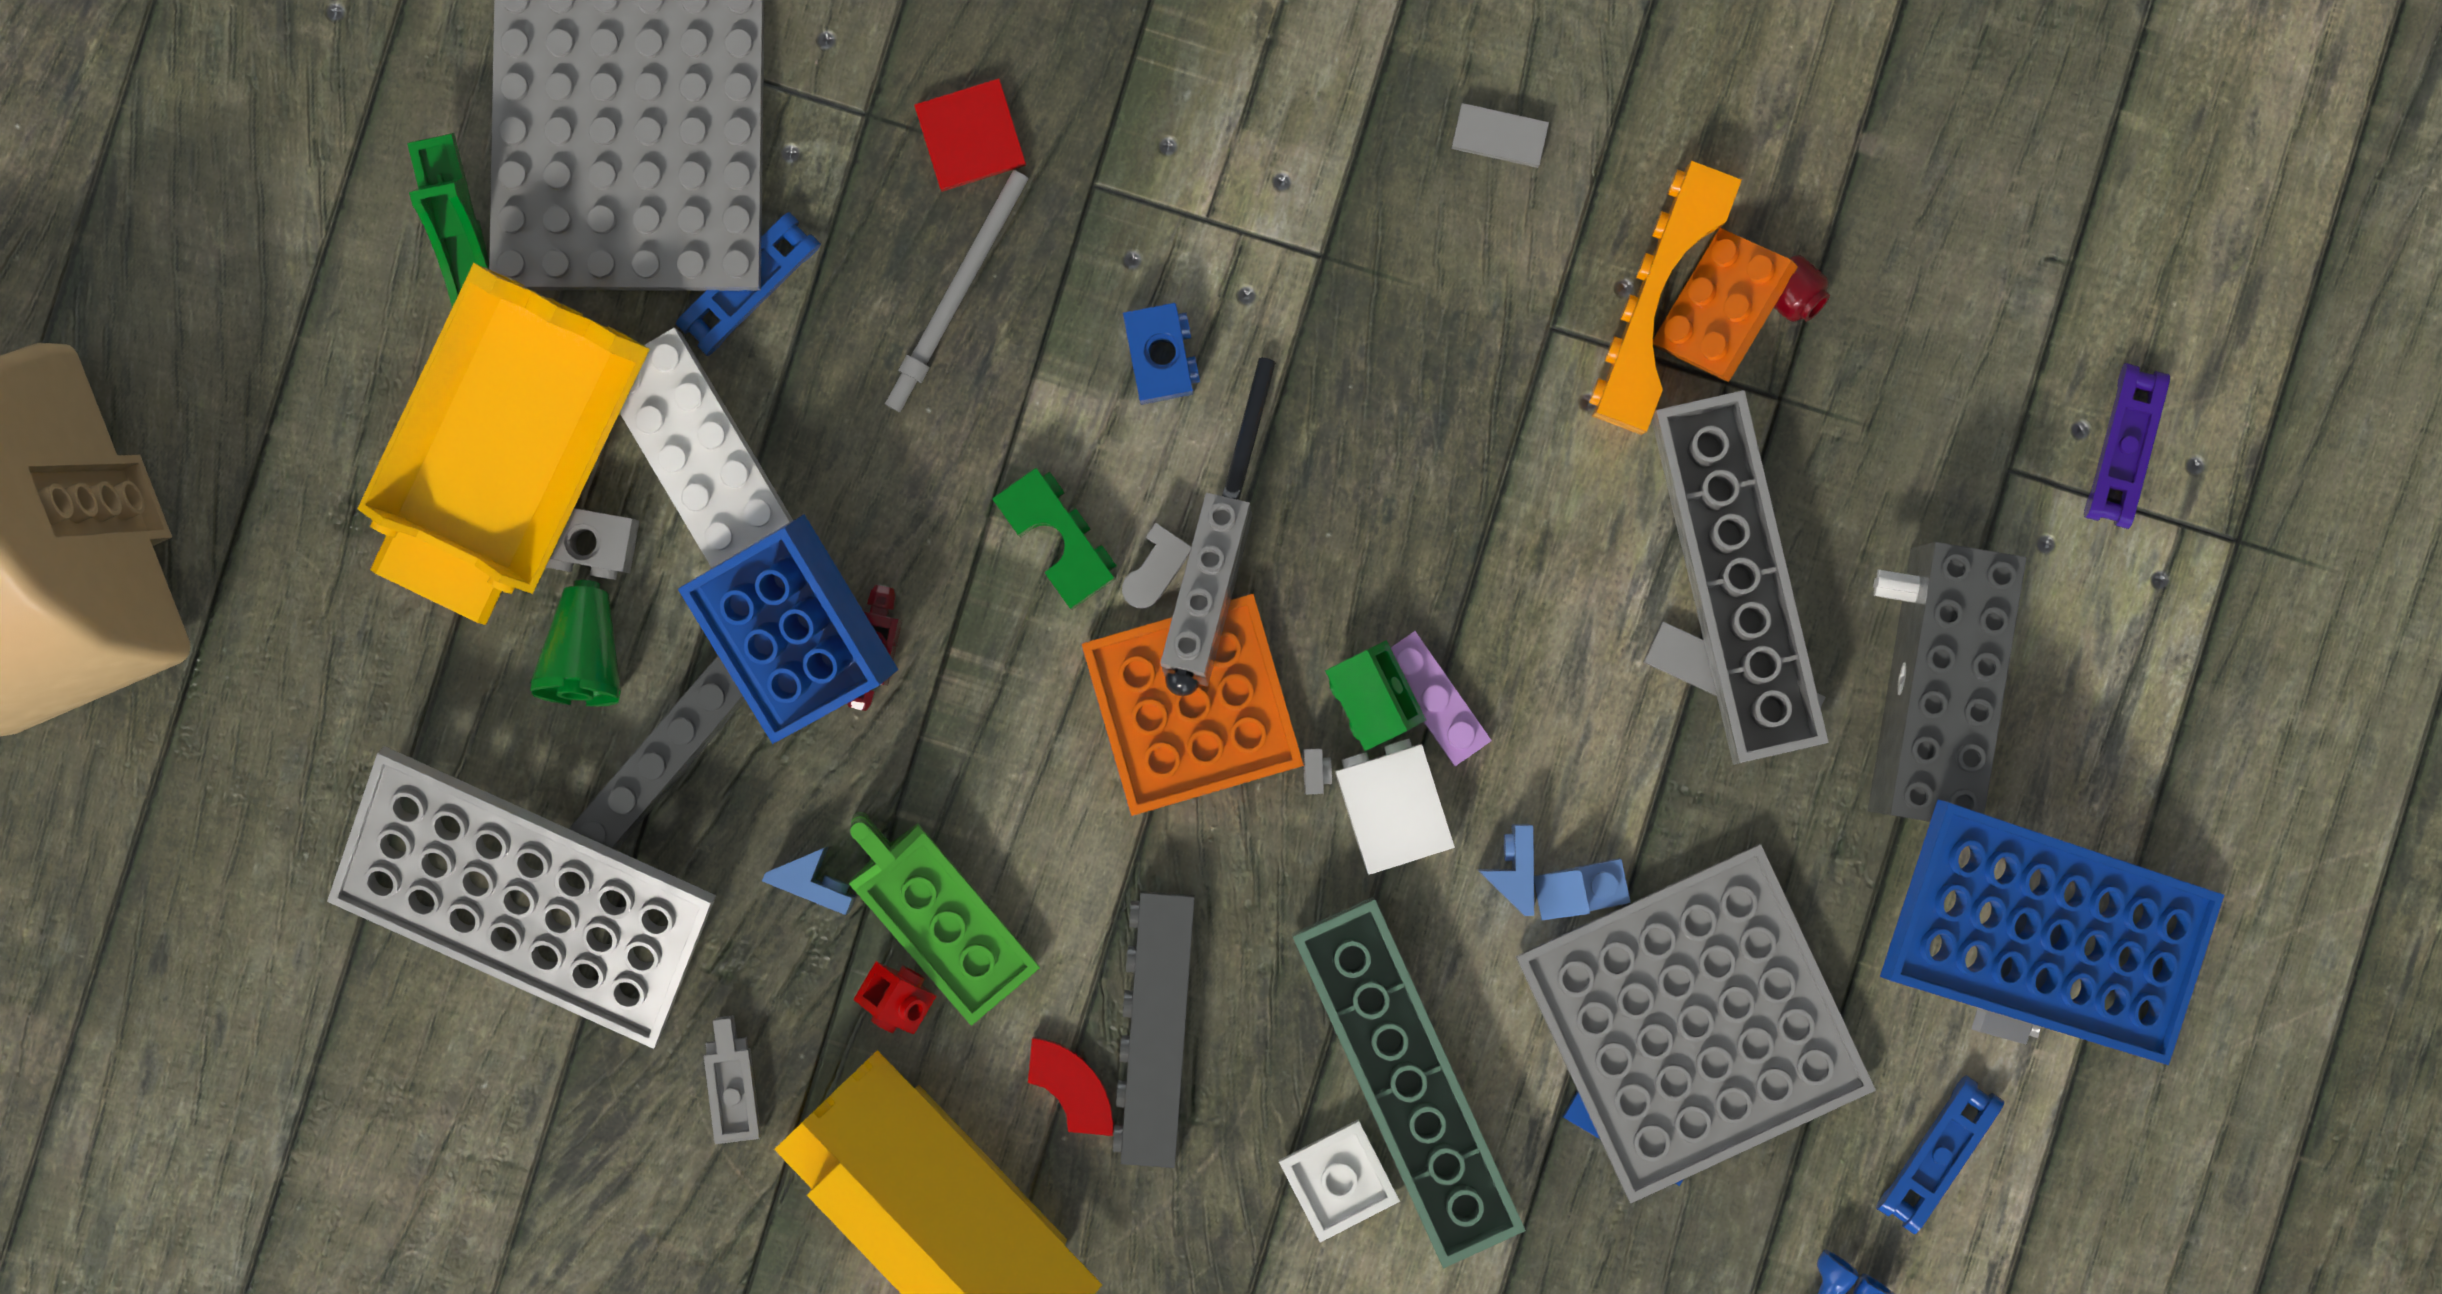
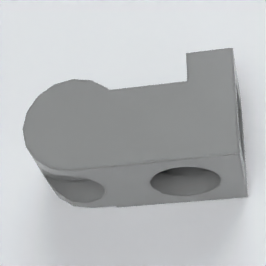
M1157 523L1154 524L1146 536L1149 541L1155 544L1154 548L1140 569L1129 573L1122 584V594L1125 600L1131 606L1138 609H1147L1159 601L1189 557L1191 550L1190 545Z

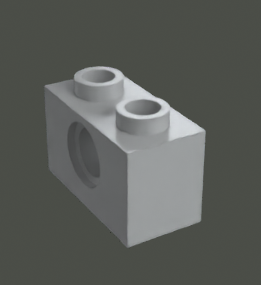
M574 508L545 568L572 572L574 564L590 566V576L616 580L618 572L630 574L640 521ZM590 530L594 533L597 544L592 553L582 555L577 550L576 541L582 532Z

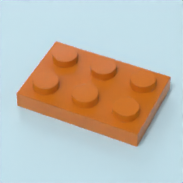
M1720 228L1655 335L1653 344L1659 350L1729 382L1798 266L1787 257Z

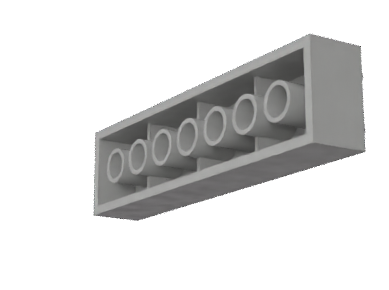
M1745 390L1656 410L1652 417L1653 429L1733 765L1829 743Z

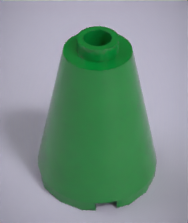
M575 580L573 586L563 589L530 681V691H532L531 694L534 697L565 705H571V700H586V706L589 707L610 706L619 703L621 687L609 593L600 589V583L591 580Z

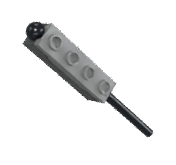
M1261 357L1258 359L1223 494L1219 496L1206 493L1160 662L1166 686L1177 696L1191 695L1197 690L1199 684L1209 685L1253 519L1250 503L1241 501L1240 496L1276 364L1275 361Z

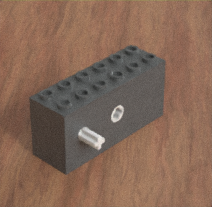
M1933 542L1911 548L1907 574L1877 570V576L1873 588H1875L1874 596L1901 600L1902 604L1868 812L1930 822L1939 799L1985 814L2027 557Z

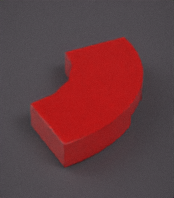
M1032 1037L1028 1083L1045 1088L1059 1100L1067 1116L1068 1132L1113 1136L1114 1122L1110 1099L1102 1081L1082 1057L1069 1048L1054 1041Z

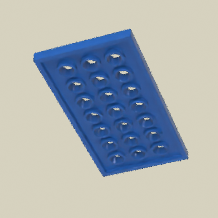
M1938 799L1880 977L2169 1065L2224 895ZM1966 846H1969L1970 859L1963 868H1960L1959 855ZM2004 858L2006 862L2004 874L1996 880L1994 875L1995 866L2000 859ZM2039 869L2041 874L2040 883L2036 889L2031 891L2029 885L2030 878ZM2074 881L2075 893L2066 902L2064 898L2065 889L2070 882ZM1954 890L1956 894L1955 905L1950 911L1946 912L1944 909L1945 898ZM2108 892V907L2104 912L2100 913V899ZM1987 902H1990V917L1986 922L1981 923V909ZM2139 904H2142L2143 915L2139 922L2134 924V910ZM2025 913L2026 926L2017 935L2015 931L2016 921L2020 915ZM2175 915L2177 920L2176 927L2168 935L2167 923ZM2059 924L2061 935L2057 943L2052 946L2050 935L2054 927ZM1940 934L1942 940L1941 948L1936 955L1931 957L1929 950L1931 941ZM2094 935V950L2090 955L2086 956L2085 944ZM1976 946V960L1967 968L1965 963L1966 954L1970 948ZM2128 946V960L2120 967V953ZM2011 957V971L2005 978H2002V964L2007 958ZM2161 957L2163 962L2161 972L2158 976L2153 977V966ZM2043 968H2046V981L2041 988L2037 989V975ZM2080 979L2081 990L2076 998L2071 999V987L2076 980ZM2114 989V1003L2106 1010V996ZM2147 1000L2149 1004L2148 1012L2142 1020H2139V1009Z

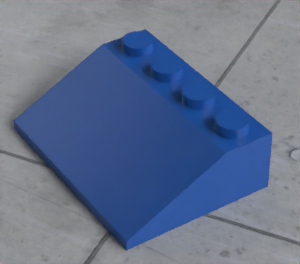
M805 514L678 588L681 596L772 744L878 687L899 670Z

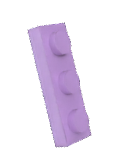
M1416 631L1391 647L1426 718L1424 724L1453 766H1457L1492 741Z

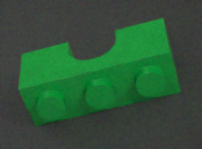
M1035 468L992 499L1020 538L1039 526H1049L1061 533L1065 544L1064 553L1061 559L1044 573L1068 607L1073 610L1115 580L1110 571L1117 565L1102 544L1095 549L1091 546L1084 534L1091 530L1076 508L1068 513L1058 498L1065 494V492L1049 471L1042 476L1038 469Z

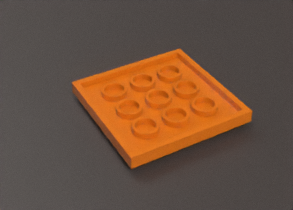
M1254 594L1231 600L1209 685L1199 684L1197 690L1188 696H1177L1167 688L1160 664L1172 617L1081 644L1131 816L1304 766Z

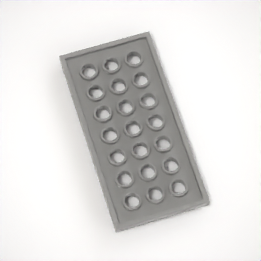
M384 746L376 755L327 902L654 1049L661 1038L716 895ZM400 797H408L414 800L418 805L419 814L407 813L400 804ZM447 815L456 819L460 825V833H452L446 830L441 822V816ZM394 834L402 838L406 845V851L400 852L393 849L389 845L387 835ZM484 834L495 836L502 845V851L495 852L488 849L483 842L482 836ZM428 853L441 855L447 863V870H439L432 866L428 859ZM524 853L537 855L543 862V870L530 868L524 861ZM375 871L388 874L393 881V888L381 886L376 881ZM476 871L483 874L488 881L489 887L483 889L475 886L471 882L469 872ZM565 872L579 874L584 880L585 888L577 889L570 886L566 881ZM415 890L428 892L433 897L434 906L428 907L421 904L417 900ZM519 890L526 894L529 898L530 906L521 907L512 900L510 891ZM614 890L621 893L626 900V907L612 905L607 899L606 891ZM463 908L470 911L475 918V925H467L460 921L456 914V909ZM561 909L565 911L571 919V925L565 926L557 923L552 917L551 910ZM657 909L663 912L667 917L668 925L658 926L649 919L647 911ZM497 927L510 929L516 936V943L503 941L497 933ZM600 927L607 930L612 937V943L603 944L594 937L592 928ZM545 945L552 948L557 954L558 960L550 962L543 959L538 952V946ZM633 947H646L653 954L654 961L647 963L639 960L634 953ZM588 964L594 967L599 979L589 980L585 978L579 971V965ZM627 982L633 984L638 989L640 998L632 999L625 996L620 989V983Z

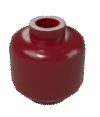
M1795 255L1789 259L1793 260L1798 268L1790 277L1774 308L1790 322L1801 319L1807 322L1814 318L1830 298V294L1827 292L1829 280L1803 256Z

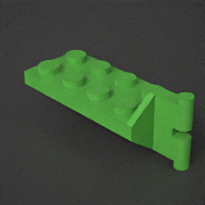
M857 812L852 816L851 836L872 859L849 881V885L971 1026L1040 969L1035 959L918 823L890 843L866 813Z

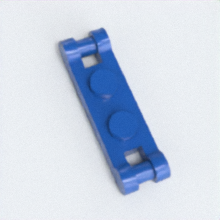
M790 212L783 215L761 237V290H706L676 321L675 325L684 334L690 332L699 342L697 347L706 356L711 355L718 349L725 339L763 301L820 248L821 243L812 234L807 236L798 227L799 221ZM783 239H786L794 247L786 257L775 248ZM710 310L721 320L712 329L702 320Z
M1967 1075L1958 1082L1950 1099L1892 1185L1883 1193L1877 1203V1210L1886 1216L1893 1214L1903 1221L1902 1227L1913 1234H1916L1923 1227L2003 1108L2004 1100L1994 1093L1987 1095L1978 1089V1083ZM1967 1104L1978 1110L1973 1121L1961 1115ZM1910 1189L1922 1196L1915 1206H1911L1903 1200Z

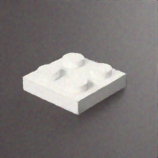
M1359 1119L1279 1160L1319 1242L1400 1202Z

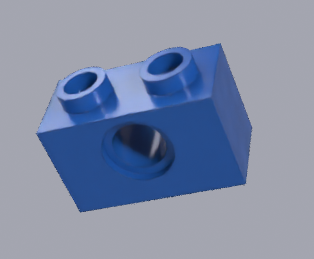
M1176 303L1124 312L1123 317L1140 404L1193 395L1192 384L1199 383L1200 379L1195 356L1186 358L1183 340L1192 339L1187 312L1178 314ZM1158 342L1171 344L1176 351L1174 359L1165 365L1156 364L1149 356L1153 345Z

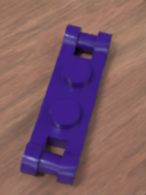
M2128 363L2123 365L2119 374L2118 389L2091 493L2088 496L2084 509L2085 518L2095 521L2105 518L2114 521L2115 526L2125 529L2131 527L2170 383L2169 374L2159 371L2149 374L2141 372L2139 366ZM2135 389L2148 392L2146 403L2133 400ZM2110 488L2123 491L2119 504L2107 501Z

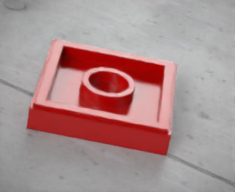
M999 78L914 105L941 192L1026 166Z

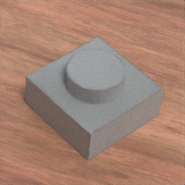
M1321 748L1303 749L1304 794H1324V784H1332L1331 757L1323 758Z

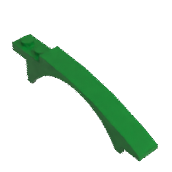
M455 133L412 141L407 143L418 185L417 189L409 192L410 199L434 249L453 307L473 263L489 269V258L480 220H476Z

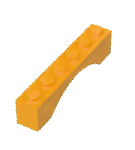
M1694 161L1687 165L1685 171L1676 170L1667 193L1674 197L1669 213L1660 212L1652 232V236L1659 239L1653 255L1645 253L1636 278L1643 280L1637 297L1629 295L1621 314L1620 320L1627 322L1622 338L1613 337L1605 357V362L1611 363L1606 380L1597 379L1590 396L1589 403L1596 405L1592 417L1640 435L1647 432L1663 391L1656 370L1653 350L1654 317L1660 294L1671 271L1683 255L1700 239L1719 229L1727 221L1742 179Z

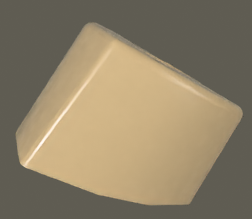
M35 343L0 355V736L17 734L180 664L186 660L190 653L188 635L153 548L154 545L172 538L141 455H117L79 356L70 345L61 343Z

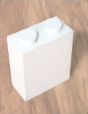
M1410 738L1384 746L1386 755L1369 760L1367 752L1342 759L1343 768L1335 771L1368 875L1455 848L1422 744L1412 746Z

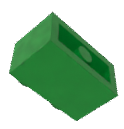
M1387 640L1325 670L1330 680V689L1335 698L1341 702L1349 718L1351 732L1360 741L1364 751L1426 721Z

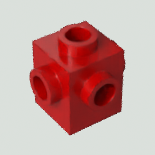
M875 961L853 1000L873 1015L870 1020L880 1028L890 1033H894L896 1028H899L914 1035L934 1002L936 995L922 985L925 978L916 971L904 965L897 971Z

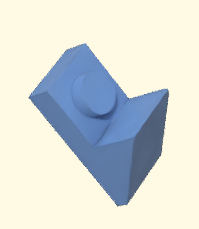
M1512 824V834H1504V860L1512 861V869L1477 870L1524 916H1534L1533 825Z
M828 847L768 871L762 879V882L844 915L851 912L857 897L847 892L849 884L825 875L822 882L816 880Z
M1620 858L1534 876V887L1541 920L1590 914V911L1631 903L1623 863Z

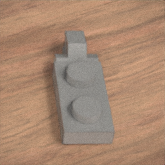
M734 1015L716 1017L713 1020L715 1041L706 1043V1054L704 1055L715 1144L760 1139L762 1136L751 1048H748L747 1037L737 1038Z

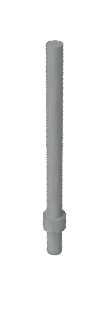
M1015 170L1012 171L912 355L905 356L898 369L901 375L885 402V405L901 412L916 383H922L930 369L927 366L929 359L1029 179L1022 173Z

